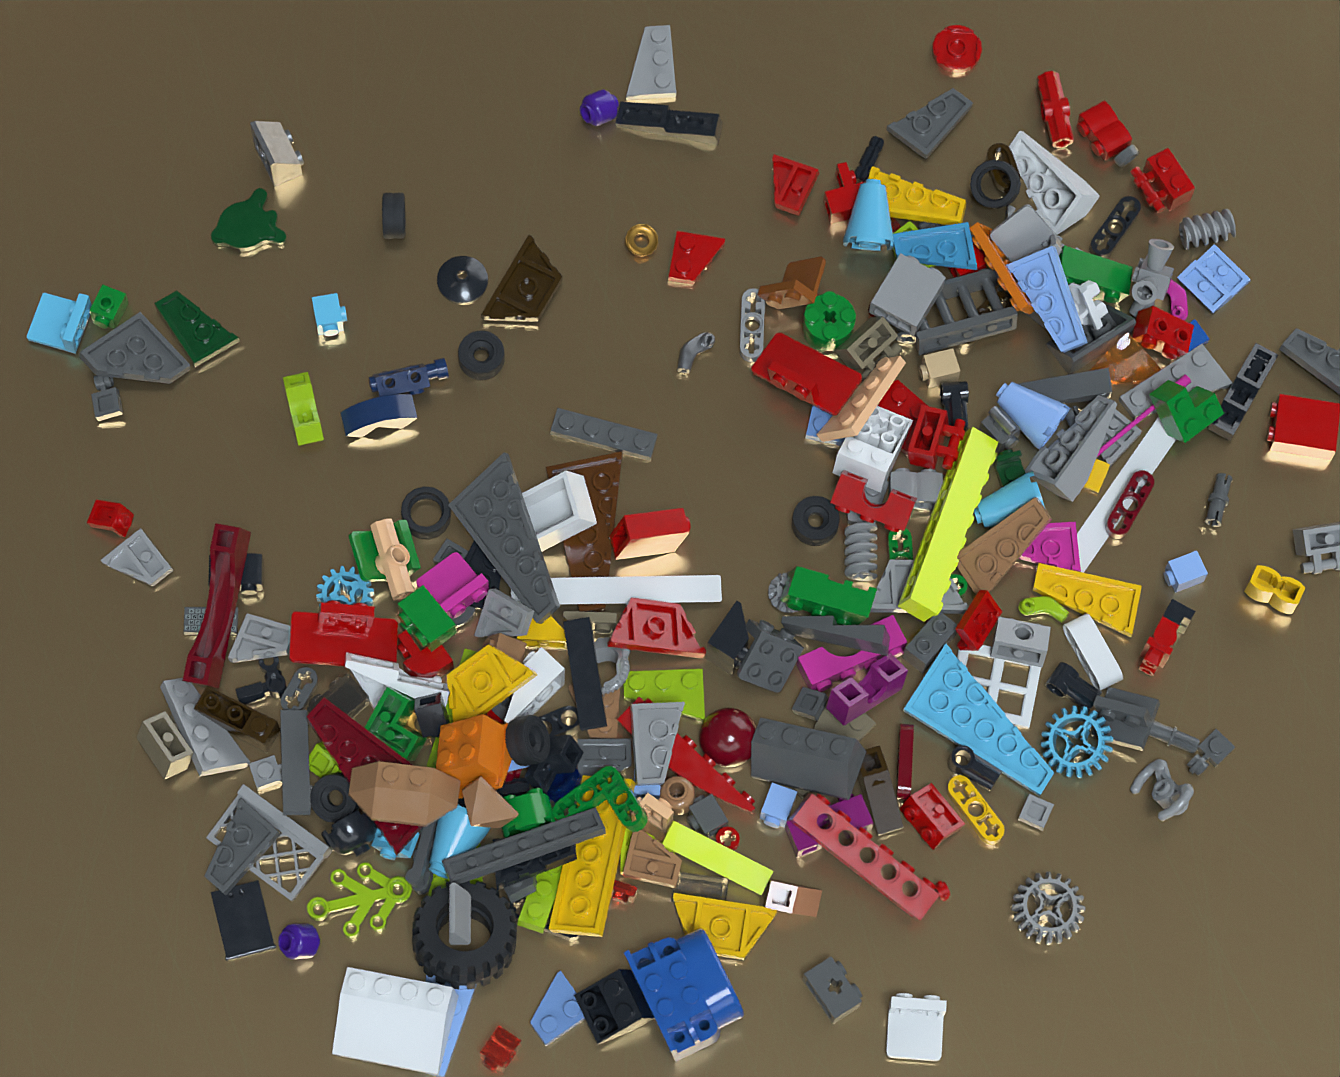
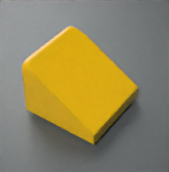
M1096 459L1084 488L1099 493L1110 464Z

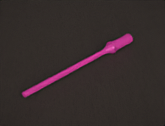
M1183 375L1175 383L1186 387L1191 383V379L1187 375ZM1152 404L1100 448L1097 457L1155 410L1154 405Z

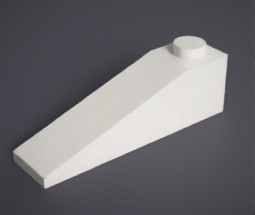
M1019 131L1009 145L1020 176L1027 187L1028 197L1033 199L1037 207L1036 212L1057 235L1088 214L1100 195L1084 179L1023 131Z

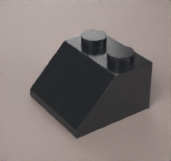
M739 601L734 603L707 642L705 659L730 675H733L735 670L740 668L749 651V648H747L749 636L742 604Z

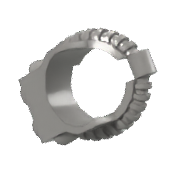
M598 637L595 642L597 662L612 661L616 663L617 675L610 681L604 682V687H602L603 697L606 693H613L614 690L617 691L619 687L623 686L628 678L630 669L628 657L631 650L608 647L607 643L610 639L608 637Z

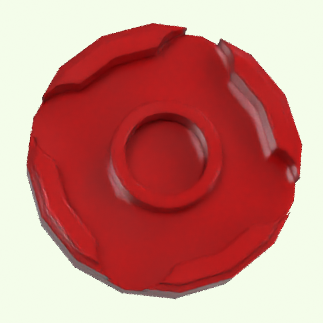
M950 25L935 36L932 45L933 58L937 65L945 71L965 73L979 63L982 54L981 40L968 27Z

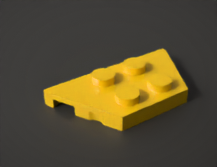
M488 644L447 674V687L450 691L448 698L449 709H452L453 722L486 714L538 676V674L511 656Z
M679 893L673 894V901L684 935L697 929H704L717 955L721 957L744 960L777 913V910L763 906Z

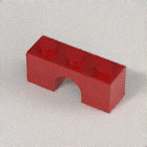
M846 470L841 473L830 502L835 504V509L844 513L856 512L860 514L859 518L870 523H874L875 520L885 524L884 528L893 532L906 529L917 501L916 497L892 489L885 503L874 504L865 495L868 479Z

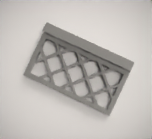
M243 784L237 792V797L206 838L216 846L221 845L222 842L215 837L222 828L227 827L228 823L226 822L230 817L232 821L235 815L234 811L237 809L236 806L241 798L270 825L282 832L278 838L289 837L291 839L293 851L278 853L277 841L275 840L273 843L274 854L261 856L256 862V867L252 866L250 871L293 902L323 860L327 859L333 850ZM296 843L304 849L297 850ZM309 852L316 857L309 868L299 869L298 854ZM293 855L295 870L281 872L279 857ZM275 858L276 873L267 875L262 873L260 860ZM306 872L301 878L300 873ZM296 874L297 885L289 893L282 886L281 876ZM277 877L278 884L271 878Z

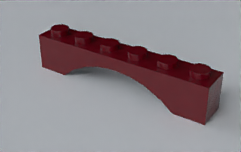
M215 523L210 546L211 577L207 606L197 638L188 653L182 681L219 689L251 532L243 528Z

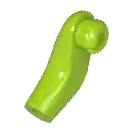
M1049 596L1025 598L1020 601L1018 606L1020 613L1025 616L1047 614L1061 623L1069 615V612Z

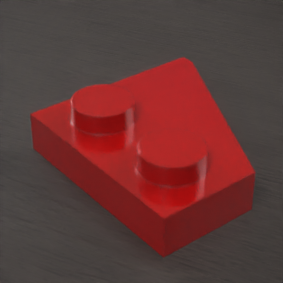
M774 154L772 159L775 206L777 209L799 216L819 176V170Z
M677 231L668 281L694 285L701 276L702 271L707 269L714 256L724 247L725 238Z

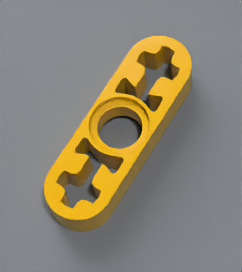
M962 775L954 776L947 786L949 798L984 843L989 845L997 844L1004 835L1003 823L967 777ZM955 783H957L959 786L963 784L965 785L964 794L967 796V798L971 794L974 797L969 798L965 802V804H962L965 797L960 791L957 793L954 792ZM973 803L981 805L983 814L978 817L972 816L968 811V806ZM987 815L990 817L986 822L989 827H996L998 829L996 837L992 834L989 836L986 834L988 828L984 822L980 826L977 824L982 822Z

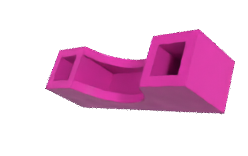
M894 615L871 624L885 625L890 636L888 654L891 653L895 658L900 657L904 653L907 640ZM820 647L798 657L796 666L809 689L823 692L829 689L835 681L840 679L846 681L850 677L853 678L856 676V672L864 668L868 671L871 664L885 655L861 650L852 656L842 657L833 655L823 647Z

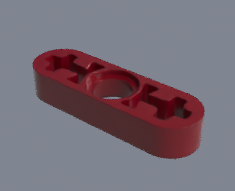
M1140 470L1131 477L1105 526V530L1111 538L1121 539L1129 532L1153 489L1155 481L1151 473ZM1141 479L1146 480V486L1142 487L1139 494L1135 493L1138 481L1140 482ZM1125 499H1133L1137 503V508L1129 511L1124 508L1123 501ZM1122 515L1125 519L1122 523V528L1117 531L1113 529L1114 524L1118 522Z
M900 724L896 799L907 800L911 796L913 724Z

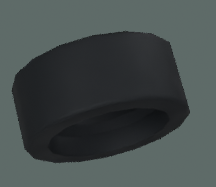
M998 160L986 161L979 165L973 172L970 182L971 192L976 201L985 207L996 209L1007 207L1014 202L1021 186L1019 174L1015 168L1004 161ZM994 169L1005 172L1010 180V188L1007 194L996 200L985 196L981 189V180L984 174Z
M423 486L408 493L402 502L401 517L402 520H407L411 535L419 539H432L444 533L451 520V508L448 506L449 500L442 491L434 487ZM424 499L437 502L442 511L440 520L435 525L428 527L415 524L411 518V508L413 505Z

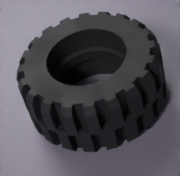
M467 881L458 884L471 895V919L479 921L489 930L490 939L483 946L472 951L454 950L445 945L438 935L440 929L449 922L450 882H446L445 888L442 889L441 886L434 888L431 897L425 895L421 900V907L416 908L414 922H412L413 952L416 953V961L419 966H424V973L429 978L435 975L436 982L441 985H445L447 982L454 989H459L461 985L467 986V990L475 989V984L481 983L482 986L491 983L492 976L498 979L503 974V967H509L512 962V955L515 954L517 924L514 910L510 909V903L506 897L499 898L500 891L494 887H491L490 890L487 889L486 883L477 881L475 885Z

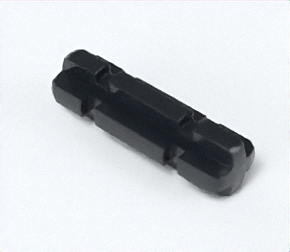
M877 136L871 137L868 143L869 146L866 147L859 161V166L854 171L857 181L866 182L869 176L868 173L871 167L874 166L879 156L878 153L881 152L884 146L882 138Z

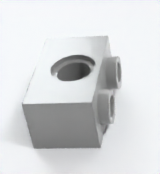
M998 617L991 657L1043 668L1051 627L1012 618Z

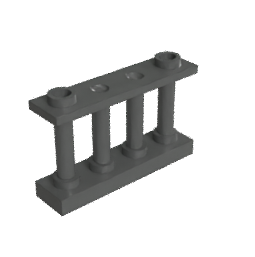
M985 268L978 272L945 280L944 287L934 302L945 325L930 328L927 319H924L919 328L920 331L916 332V349L919 355L1017 329L1018 314L1013 306L1003 308L994 288L998 286V274L995 269ZM984 289L993 312L980 315L970 293ZM960 296L969 318L954 321L946 299Z

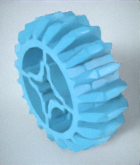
M1072 706V714H1068L1065 708L1061 709L1064 716L1062 718H1059L1054 713L1052 717L1056 723L1053 725L1047 721L1045 724L1051 731H1042L1041 733L1043 737L1049 739V741L1041 742V747L1050 748L1043 753L1045 758L1053 756L1048 762L1050 767L1058 764L1056 771L1059 774L1067 768L1066 776L1069 778L1072 777L1074 770H1076L1078 778H1082V770L1084 769L1089 776L1093 775V771L1090 768L1093 765L1100 771L1102 767L1098 761L1100 759L1104 762L1109 761L1108 757L1103 755V753H1111L1113 751L1112 747L1105 745V743L1114 741L1112 736H1105V734L1111 731L1110 726L1101 727L1106 722L1105 718L1100 717L1095 721L1098 712L1093 710L1087 716L1088 708L1085 706L1082 707L1080 714H1078L1076 706ZM1076 721L1084 722L1075 731L1063 729L1069 723ZM1092 726L1098 734L1097 749L1092 747L1087 739ZM1057 736L1062 737L1066 741L1065 754L1062 758L1056 749ZM1067 736L1071 737L1072 739H1078L1080 736H1083V738H1081L1080 740L1087 748L1083 747L1082 745H1076L1074 748L1071 747L1074 744ZM1079 753L1092 755L1083 762H1070Z

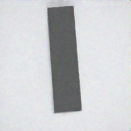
M1109 368L1018 383L1061 403L1093 401L1098 395L1110 399L1113 392Z
M782 616L781 623L783 627L794 633L795 636L888 656L890 636L885 625H838L834 616Z
M280 710L283 815H310L311 812L307 710Z

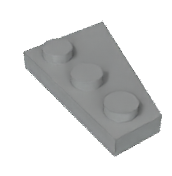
M670 25L645 27L626 94V100L676 97Z

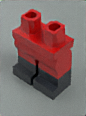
M1174 599L1171 600L1152 637L1148 638L1140 654L1144 658L1139 667L1140 671L1153 677L1158 666L1164 668L1173 651V646L1177 639L1176 632L1185 633L1196 612L1195 610Z

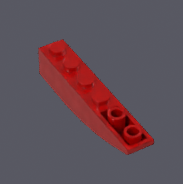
M638 697L632 704H644L653 702L649 698H647L644 701L642 698ZM629 706L617 721L632 735L631 710ZM677 733L668 769L678 777L686 778L700 791L708 795L713 794L714 798L753 814L756 811L753 806L756 801L745 791L740 794L733 787L736 782L726 772L722 775L714 769L717 764L706 753L701 756L695 750L697 745L687 735L682 738Z

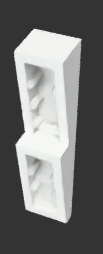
M346 653L345 667L413 698L441 692L445 706L447 704L449 689L446 683L399 674V663Z

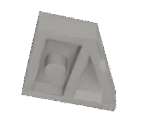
M141 528L101 559L102 563L150 586H155L174 571Z
M496 588L489 589L474 636L485 637L498 633L507 636L527 635L534 610Z
M247 613L229 653V662L237 663L288 655L291 626Z

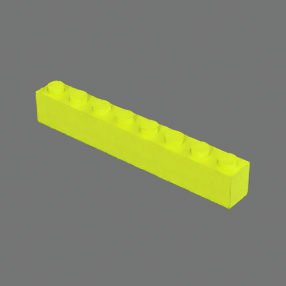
M974 427L965 432L964 439L960 441L957 451H959L957 461L953 463L952 469L946 472L898 604L899 608L923 622L932 616H937L943 607V602H941L943 595L948 591L951 585L949 580L951 573L959 563L958 553L964 547L967 540L965 537L966 531L974 521L972 514L981 501V489L989 479V467L997 457L995 450L998 441Z

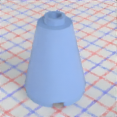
M1011 382L1009 385L1004 383L996 394L999 397L998 405L1021 428L1025 436L1039 450L1051 438L1060 422L1064 420L1070 410V407L1066 404L1014 382Z

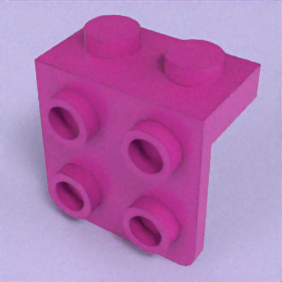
M457 552L449 555L416 581L417 587L419 588L424 585L451 619L459 617L471 604L482 600L489 590L488 580L482 573L477 576Z

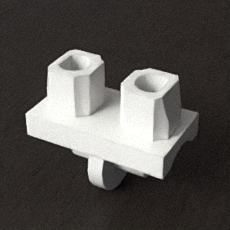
M1090 280L1081 285L1071 283L1069 288L1081 324L1092 325L1096 330L1100 329L1103 326L1101 318L1108 313V310L1102 301H1093L1092 299L1100 292L1098 284Z

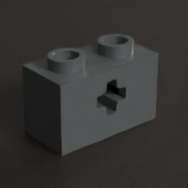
M940 611L937 616H932L906 646L902 658L923 674L935 661L944 645H948L957 634L955 630L957 624Z
M830 956L804 973L802 980L831 1023L835 1024L858 1009L862 1003L860 998L863 996L856 984H850L845 977L847 972L841 962H835ZM830 984L833 987H840L838 994L835 991H829Z

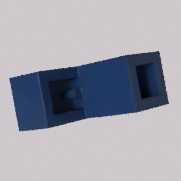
M412 394L381 396L360 402L340 412L345 434L351 437H364L377 427L403 429L417 419Z

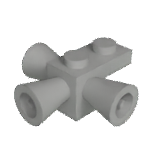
M1150 239L1146 258H1140L1138 267L1136 266L1132 277V281L1136 282L1132 288L1134 301L1129 309V312L1137 317L1138 311L1155 306L1156 298L1163 300L1168 291L1174 268L1164 265L1174 246L1165 240Z

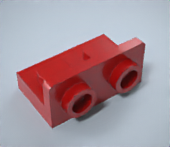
M988 590L978 591L955 628L961 637L957 644L959 650L979 651L988 634L995 626L998 617L1003 612Z
M932 783L912 794L900 807V811L905 818L912 824L931 849L937 848L943 840L959 831L965 825L964 821Z

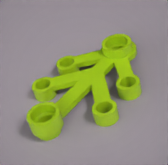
M361 863L357 868L358 877L364 881L372 880L383 887L371 890L348 877L345 871L336 869L331 873L332 884L336 887H345L356 895L328 902L324 898L315 897L307 905L308 915L315 921H322L327 918L329 913L359 906L351 920L347 921L343 926L344 935L347 938L353 939L359 935V927L376 901L386 899L378 914L370 918L371 929L375 932H381L386 928V919L396 903H403L411 896L412 887L406 878L395 876L390 879L374 870L371 864ZM365 867L371 870L370 874L366 876L360 873L361 869ZM337 874H341L344 876V879L341 882H336L334 877ZM397 886L403 888V892L399 895L393 892ZM318 906L324 909L320 915L314 913V909ZM376 919H381L383 925L375 927L373 922ZM353 925L357 930L355 933L350 934L346 931L347 927Z

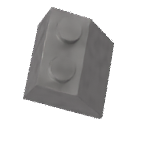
M251 122L254 146L274 187L301 176V165L304 164L299 150L294 152L291 146L294 141L289 130L284 131L280 122Z

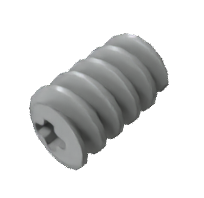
M1222 209L1221 213L1213 211L1211 215L1203 213L1201 217L1194 215L1192 219L1184 217L1182 222L1179 223V234L1185 250L1189 249L1190 241H1192L1196 248L1199 247L1200 239H1202L1206 246L1209 244V237L1212 238L1214 243H1218L1219 235L1222 236L1224 241H1228V233L1236 237L1234 218L1228 209Z
M856 523L846 527L844 530L846 536L844 540L846 546L844 550L846 556L844 560L846 566L844 574L852 580L871 581L878 577L877 574L870 572L878 569L877 564L870 562L878 559L877 554L870 553L878 549L877 544L870 543L878 539L876 534L870 533L878 529L876 524Z

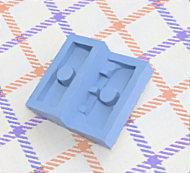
M1215 244L1197 261L1194 260L1177 277L1212 313L1219 310L1251 281Z

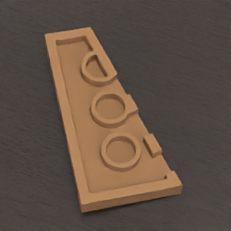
M1037 497L1030 500L958 553L959 563L957 568L975 595H977L979 590H988L990 593L1052 520Z

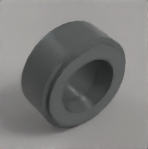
M1133 144L1114 158V161L1119 167H1123L1139 155V150Z

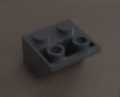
M618 969L574 995L597 1044L632 1032L655 1019L630 969Z

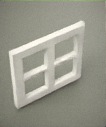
M982 645L979 651L958 649L957 658L965 666L968 654L994 659L990 680L973 677L982 686L988 687L987 693L996 703L999 689L1023 694L1021 715L1005 714L1014 726L1029 729L1041 667L991 657L992 647ZM1005 661L1030 667L1026 687L1001 682Z

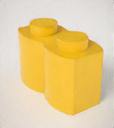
M1257 565L1244 592L1256 601L1268 602L1274 609L1282 613L1293 614L1303 595L1305 586L1294 578L1281 577L1277 571L1270 567Z

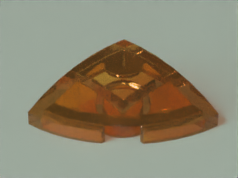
M1126 332L1089 371L1109 368L1111 384L1131 383L1134 385L1153 376L1161 368Z

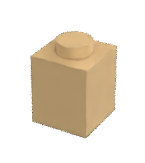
M953 348L923 355L922 363L919 365L920 377L922 381L926 380L928 388L940 386L941 382H956L961 372Z

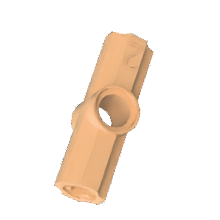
M383 519L370 525L379 553L375 559V565L379 572L386 576L393 601L402 600L414 592L406 566L410 560V555L405 546L399 543L392 519Z

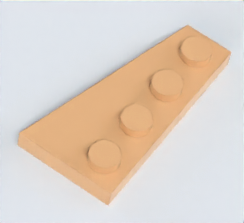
M901 356L885 357L876 364V367L854 391L839 414L833 415L816 434L822 442L857 436L906 364Z

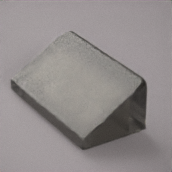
M680 872L677 886L673 888L671 902H674V893L726 901L729 879Z

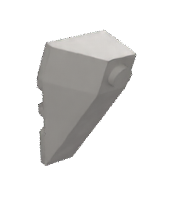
M1098 395L1075 417V423L1068 430L1062 429L1056 434L1059 438L1048 448L1044 445L1037 452L1024 470L1025 473L1033 471L1034 476L1030 478L1055 495L1073 502L1088 481L1117 403L1114 400Z

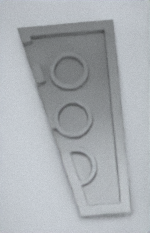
M1201 344L1120 396L1119 402L1134 420L1153 404L1149 394L1168 380L1175 383L1183 375H1187L1191 379V383L1186 386L1188 392L1196 386L1214 392L1230 388L1233 383L1204 345ZM1156 409L1153 410V411H1152L1150 414H1148V415L1157 413Z

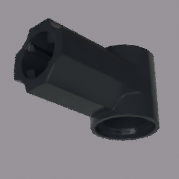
M941 382L940 400L941 405H944V410H947L949 425L954 426L956 419H962L966 422L964 430L967 431L968 382Z
M1064 662L1058 664L1045 683L1047 689L1053 694L1062 698L1066 697L1081 708L1083 706L1087 707L1088 712L1094 706L1096 696L1102 694L1097 688L1080 678L1079 673L1072 666Z
M965 745L956 747L948 758V767L953 773L967 777L987 791L992 789L1002 772L997 767L974 754L973 750ZM955 756H965L968 764L959 765L955 760Z

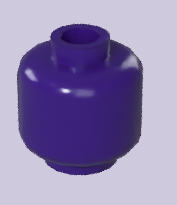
M598 90L583 98L580 113L585 122L593 126H600L615 119L619 103L616 96L607 90Z
M308 923L290 924L282 930L278 944L280 950L287 958L292 960L308 959L317 953L320 937L313 925Z

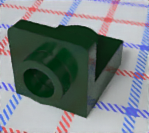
M1005 450L996 457L993 466L1001 488L1026 474L1021 462V450L1014 452L1013 450Z

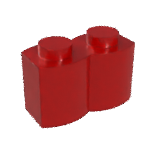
M1105 100L1079 114L1077 128L1083 137L1087 136L1092 142L1091 148L1095 155L1101 156L1106 161L1131 146L1132 137L1129 131Z

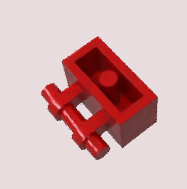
M1169 148L1147 158L1143 171L1139 167H1135L1130 171L1134 177V184L1137 188L1142 189L1147 197L1146 202L1149 206H1153L1157 213L1162 212L1166 207L1170 212L1191 201L1195 191V186Z
M922 405L908 448L909 463L935 470L938 458L943 457L942 467L951 470L953 463L957 461L959 455L957 450L960 441L964 439L966 422L962 419H956L954 426L949 425L947 410ZM945 436L950 437L948 447L942 446Z

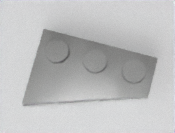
M685 702L631 704L636 786L664 784Z

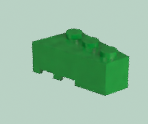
M1068 246L1062 247L1059 259L1068 286L1071 283L1081 285L1088 280L1098 284L1100 292L1092 299L1108 303H1119L1129 295L1133 267Z
M796 566L789 572L780 601L786 603L790 609L796 611L804 610L811 613V616H834L838 625H859L869 617L877 588L869 586L868 591L852 587L853 582L845 580L844 584L837 583L828 579L829 575L799 566Z

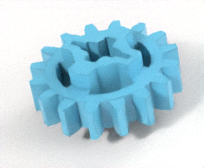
M341 566L339 573L331 569V577L323 575L324 585H317V589L320 592L316 595L318 602L338 601L341 604L353 605L363 593L360 603L373 606V599L370 597L374 595V589L369 588L371 582H364L360 578L359 573L355 574V567H351L349 572H345L344 566ZM334 585V591L330 593L328 597V592L330 588ZM341 589L347 595H350V602L344 595H341Z

